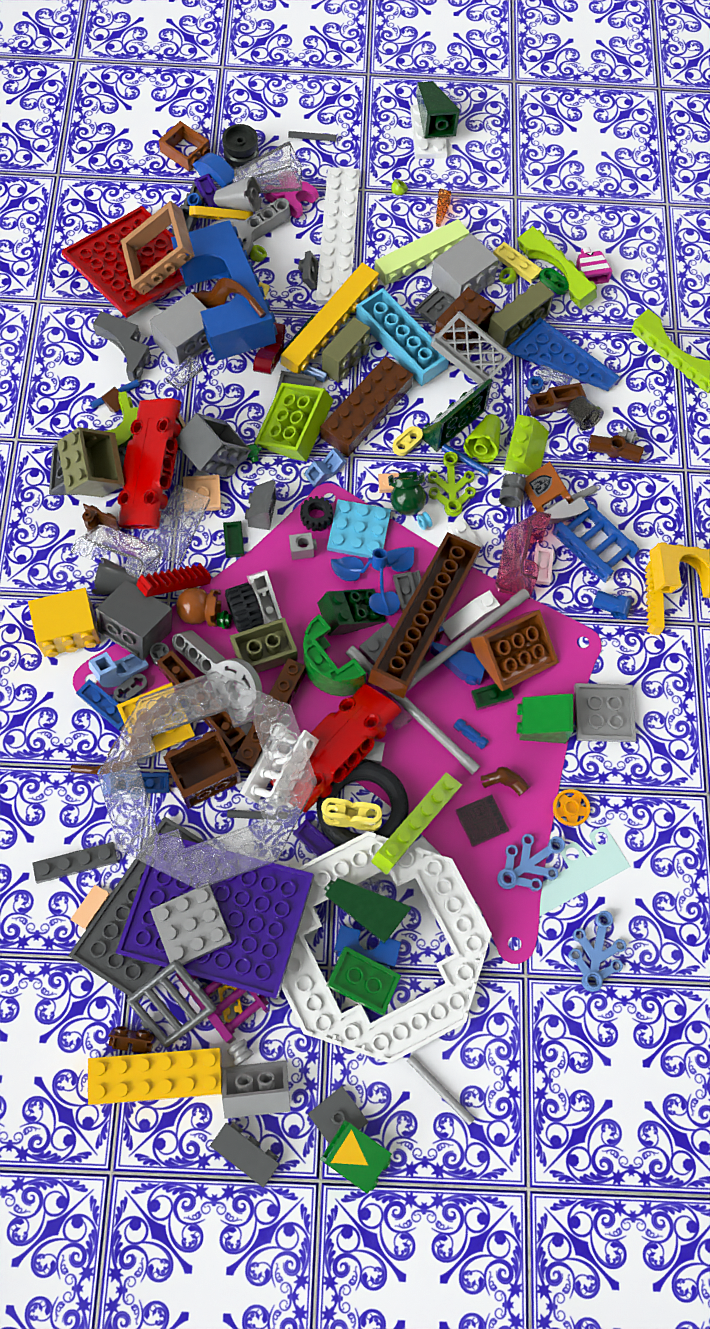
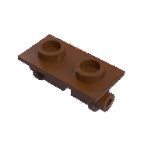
M117 1026L116 1028L113 1027L108 1035L110 1037L108 1046H112V1049L128 1051L129 1043L133 1044L132 1052L147 1054V1052H152L153 1044L151 1042L155 1035L144 1029L133 1031L125 1026Z

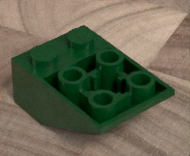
M375 590L327 591L317 604L322 618L331 628V632L328 635H344L385 623L384 615L374 612L369 606V598L376 593Z

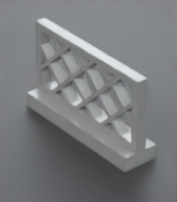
M460 311L439 333L432 337L430 345L478 385L491 379L513 356ZM460 318L465 322V327L455 328V322ZM468 331H476L479 338L469 339ZM445 332H453L454 340H446L443 334ZM456 332H466V339H456ZM482 342H489L492 345V349L482 350ZM466 343L467 351L457 349V344ZM469 343H479V350H469ZM502 353L506 358L502 361H495V354ZM480 354V361L473 362L470 359V355ZM482 354H492L493 361H483ZM483 365H493V371L488 374L483 370Z

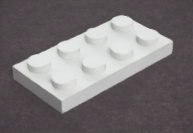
M411 105L410 113L415 159L447 158L446 137L425 139L418 105Z

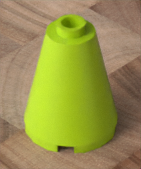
M486 415L465 439L463 447L470 458L475 457L478 459V462L488 463L493 461L498 455L501 419L497 415Z

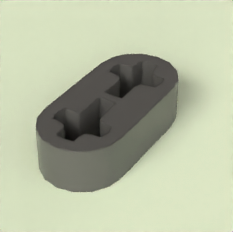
M135 674L119 685L114 691L116 701L120 704L142 694L148 687L146 677L143 674ZM137 680H138L139 682L142 681V684H143V685H142V686L136 685L135 681H137ZM120 692L126 693L127 697H120Z

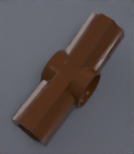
M590 435L588 451L606 453L611 458L622 457L639 463L644 451V447L626 442L619 435L611 438Z

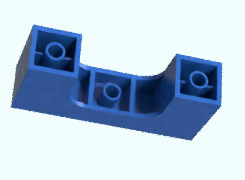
M227 220L188 232L195 256L179 268L186 287L210 279L230 278L242 285L256 299L266 313L263 318H260L248 300L237 293H233L234 298L226 304L200 311L205 335L215 361L276 343L275 335H278L275 324H273L276 322L273 312H269V302L263 298L265 295L262 286H258L257 274L253 275V265L251 262H248V254L246 250H243L241 238H237L238 231L236 226H232L231 221ZM171 237L173 249L178 247L176 237Z

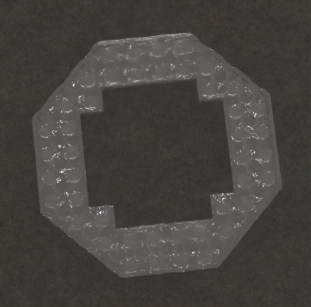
M216 671L140 697L135 704L136 707L122 727L119 738L114 742L107 754L108 757L104 765L97 772L118 850L197 890L277 862L317 784L291 705L285 702L282 703L263 692L249 688L247 685L234 679H229ZM228 710L234 728L252 721L254 722L277 794L257 801L263 821L185 848L179 829L159 836L138 761L157 755L152 736Z

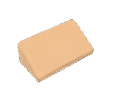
M94 885L70 920L86 930L110 896V893Z

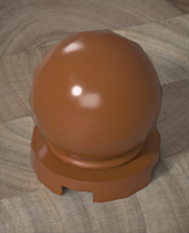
M197 587L186 589L178 596L176 602V612L179 618L191 625L202 624L207 621L209 627H217L215 621L218 612H221L222 601L218 600V595H221L220 589H211L208 594L204 589Z

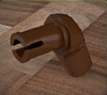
M498 767L496 772L481 776V781H486L482 783L484 788L501 783L511 787L519 796L530 788L519 774L508 767Z

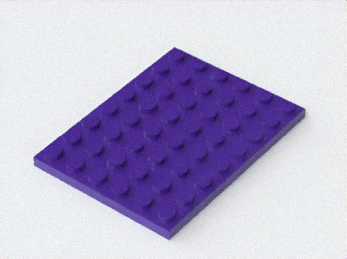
M157 833L116 953L164 968L168 966L170 962L150 909L209 883L233 943L183 965V967L192 976L278 999L315 875L295 868Z

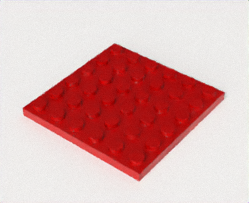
M143 206L61 250L62 256L126 318L185 284L178 268L145 295L132 288L121 240L152 216ZM164 229L136 252L142 274L174 250L171 237H174V235L167 229Z

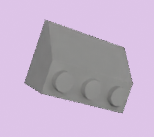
M287 1060L222 1067L224 1118L290 1112Z

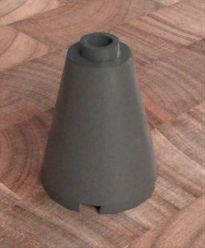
M101 557V563L98 565L94 580V588L97 589H93L92 594L110 595L125 580L137 585V580L140 576Z

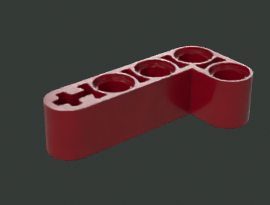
M273 323L278 335H275L276 343L259 349L254 358L253 372L270 375L273 373L284 349L285 324Z

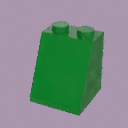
M573 694L523 697L521 703L517 704V715H520V722H517L516 733L519 734V740L566 744L573 733Z

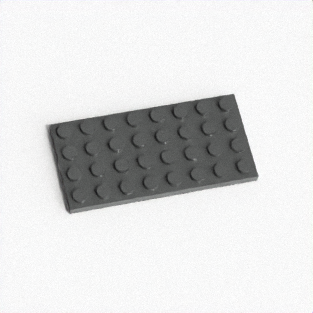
M166 816L159 823L68 955L128 996L158 974L162 968L161 966L116 953L157 833L213 847Z

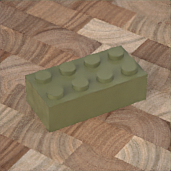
M541 281L531 285L526 292L519 294L513 302L507 303L501 311L491 316L487 330L488 335L506 349L540 317L544 319L549 315L554 293Z

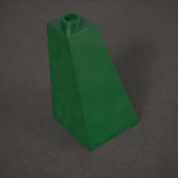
M433 81L417 82L416 97L424 138L456 136L460 113L459 108Z
M337 878L336 881L331 880L324 888L327 891L324 895L383 944L411 910V907L340 878Z

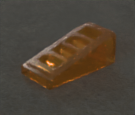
M441 188L438 191L436 227L441 226L451 201V191Z

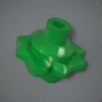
M257 444L247 445L251 449L248 458H251L252 463L259 461L257 455L262 448H258Z

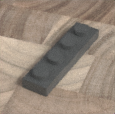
M113 842L32 862L35 881L39 884L116 864L118 860L115 845Z

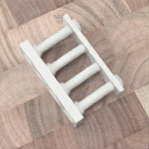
M277 724L240 794L257 804L261 796L267 798V803L282 811L319 740L306 730H303L300 738L294 737V733L283 725ZM289 744L295 745L291 755L284 754ZM280 761L286 763L281 773L275 772ZM270 779L277 780L271 791L266 789Z

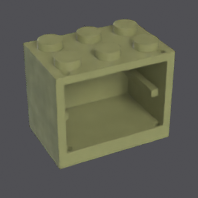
M78 427L57 441L67 494L104 497L125 485L115 433Z

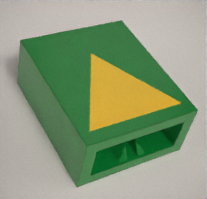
M344 1120L320 1160L368 1194L378 1184V1176L382 1170H386L389 1166L392 1153Z

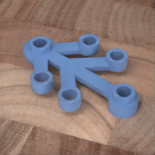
M525 834L521 839L523 848L520 866L514 870V857L517 855L518 849L515 845H509L505 850V855L507 856L505 869L501 870L497 876L498 884L504 889H512L515 885L528 887L532 891L537 892L542 888L540 879L534 878L530 880L519 876L526 872L546 876L551 881L555 880L558 877V870L556 868H544L535 865L552 853L559 854L564 850L565 842L561 837H552L546 848L530 858L534 838L531 834ZM524 838H530L531 843H525ZM557 843L559 849H554L552 844ZM508 849H514L515 854H509ZM554 871L555 877H550L548 872ZM504 877H510L511 882H505ZM532 882H537L539 888H534Z
M601 911L595 917L598 928L594 948L586 938V932L583 929L578 928L572 934L573 939L581 944L590 958V969L582 959V952L579 949H572L568 957L572 962L576 963L582 972V985L590 992L598 991L603 985L604 978L623 969L622 962L615 959L610 962L607 968L599 971L601 962L617 952H623L627 947L624 940L618 939L612 946L602 951L606 928L613 923V916L608 911ZM600 917L606 919V924L600 922ZM576 932H581L583 937L581 939L577 938ZM617 942L623 945L622 949L617 948ZM572 952L578 953V959L572 957ZM614 962H615V963H618V965H619V969H618V970H615V969L613 968V963H614ZM589 978H593L595 980L594 985L589 984Z

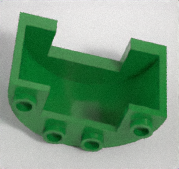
M319 614L310 622L305 631L303 652L306 674L318 689L334 696L353 695L366 682V672L355 658L341 668H337L324 651L331 646L324 637L331 632V628Z

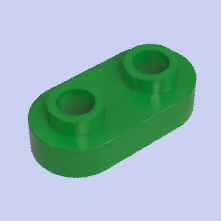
M544 268L541 271L539 279L546 287L558 295L568 293L569 283L563 275L552 268Z

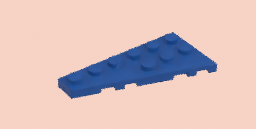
M541 317L507 348V351L512 355L609 391L620 379L619 375Z

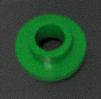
M227 610L218 612L216 618L217 626L219 628L222 627V629H228L229 625H231L232 617L228 614Z

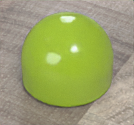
M395 179L391 185V191L395 195H403L408 190L407 185L399 179Z
M254 245L252 247L250 258L253 261L261 262L267 257V252L262 246Z
M511 267L504 268L499 275V280L507 285L513 284L517 278L516 272ZM510 274L507 278L503 279L504 275Z

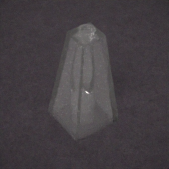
M290 141L234 170L233 183L246 177H255L261 188V191L258 193L302 190V165Z

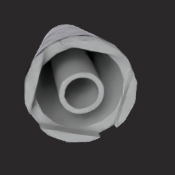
M246 177L216 190L214 202L220 208L249 212L259 211L262 197H259L258 192L261 191V188L255 177Z

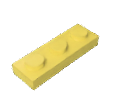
M503 242L493 251V254L499 258L500 262L507 267H511L530 284L540 276L542 269L507 243Z

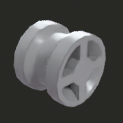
M245 1039L227 1050L228 1054L233 1056L235 1066L240 1065L254 1054L252 1050L248 1049Z

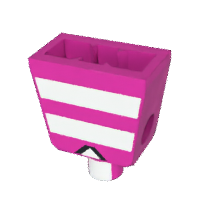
M590 247L582 248L581 254L578 255L576 261V269L583 271L586 278L595 284L608 283L612 269L601 251L591 252Z

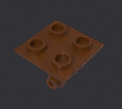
M83 504L85 512L82 518L90 535H96L100 528L122 537L117 518L113 514H106L93 505Z

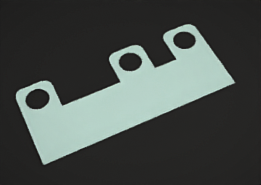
M600 827L590 833L589 837L598 852L587 858L578 843L572 842L565 846L561 855L569 868L558 873V877L555 880L547 879L543 881L539 917L630 867L606 827ZM598 832H604L608 836L606 844L601 845L596 842L595 835ZM567 849H577L579 857L576 860L568 859L566 856Z

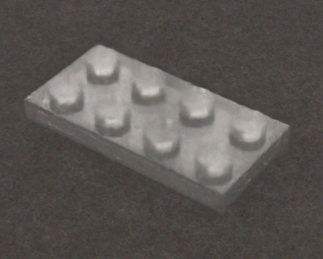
M176 484L168 504L161 515L159 529L154 530L145 549L146 552L180 565L208 507L210 498Z

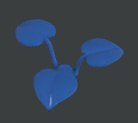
M414 547L398 548L388 552L382 548H377L373 551L372 558L369 557L365 567L363 562L356 557L331 559L334 573L345 581L358 580L360 573H365L370 564H372L375 570L380 571L381 593H375L369 598L370 608L374 612L385 616L397 613L400 601L395 592L389 591L384 593L383 569L386 566H391L397 572L410 570L414 564Z

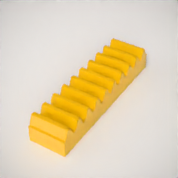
M649 561L645 568L647 572L645 584L648 585L645 589L648 592L646 594L648 599L646 611L649 612L646 616L649 619L646 623L649 626L647 632L651 633V635H660L665 628L664 596L662 592H655L651 561Z

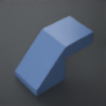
M333 448L323 461H313L304 475L313 487H316L336 475L347 461L338 449Z

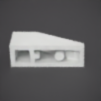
M263 570L248 575L247 579L258 599L264 624L281 619L282 616L267 571Z
M490 590L472 600L443 623L442 627L445 629V634L450 641L456 639L497 610L500 604Z

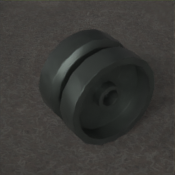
M235 124L229 126L222 135L223 152L226 162L236 168L252 166L259 158L258 134L249 125Z

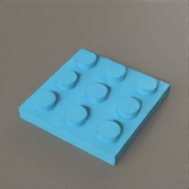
M338 499L327 551L372 558V553L375 549H384L391 509Z

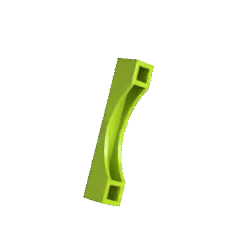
M532 226L517 238L519 249L528 258L546 261L557 267L564 274L569 283L570 299L580 309H583L597 298V286L595 283L589 281L583 271H578L575 264L571 260L568 261L561 250H557L553 242L547 240L541 230H537Z
M647 309L634 320L631 331L635 336L642 339L649 347L658 352L661 357L665 358L675 368L685 374L687 378L696 383L699 388L707 393L710 392V360L696 358L679 349L665 333L661 318L651 310Z
M446 772L377 851L371 862L387 875L424 829L451 800L462 784Z

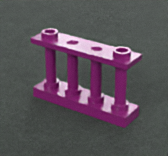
M176 973L175 975L177 976V978L180 980V982L183 984V986L186 988V990L189 992V994L192 996V998L195 1000V1002L198 1004L201 1010H203L205 1006L196 997V995L187 986V984L182 980V978ZM212 982L206 988H202V990L209 997L223 984ZM237 988L216 1006V1011L207 1018L225 1042L230 1045L236 1040L233 1033L239 1025L260 1008L266 1014L270 1011L267 1008L269 1002L264 996L250 992L256 1001L231 1022L227 1021L224 1024L220 1018L223 1015L222 1012L247 992Z

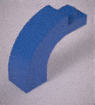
M207 153L192 164L200 177L209 173L211 178L221 188L238 181L236 179L238 175L223 158L214 153Z

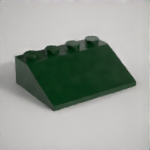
M488 379L468 392H464L459 400L452 402L448 406L446 411L440 412L433 422L427 423L422 429V440L438 452L444 443L450 442L486 411L492 380Z

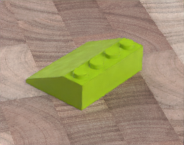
M281 383L254 444L285 457L307 462L320 433V426L324 423L332 406L333 398L325 388Z

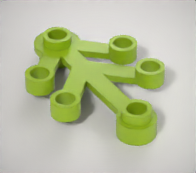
M450 451L445 453L443 457V464L447 467L448 483L440 478L435 471H431L428 474V482L431 484L436 483L449 494V499L442 495L437 487L430 488L429 497L433 500L437 499L445 506L444 510L447 515L456 517L461 514L462 505L468 499L474 498L476 490L474 487L469 486L458 499H456V493L467 483H472L475 475L472 471H466L464 476L455 484L454 466L457 464L458 456Z

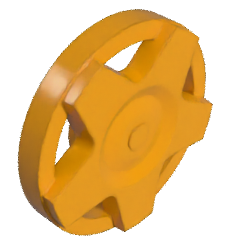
M563 790L553 801V814L560 823L566 826H578L588 818L590 803L587 797L578 790ZM572 793L574 795L572 797H568L565 794ZM581 800L584 801L586 807L581 805ZM578 816L584 817L582 820L577 822Z

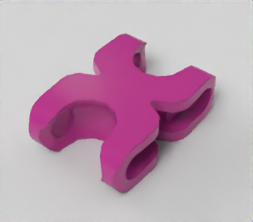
M283 170L279 174L281 187L267 185L263 190L265 199L270 203L279 198L287 199L291 216L294 218H299L303 214L301 201L314 203L319 198L318 191L314 186L306 181L297 183L296 175L287 170Z

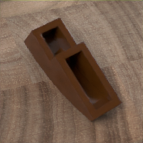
M581 383L550 387L547 392L531 394L527 404L532 417H536L574 405L586 399V395Z

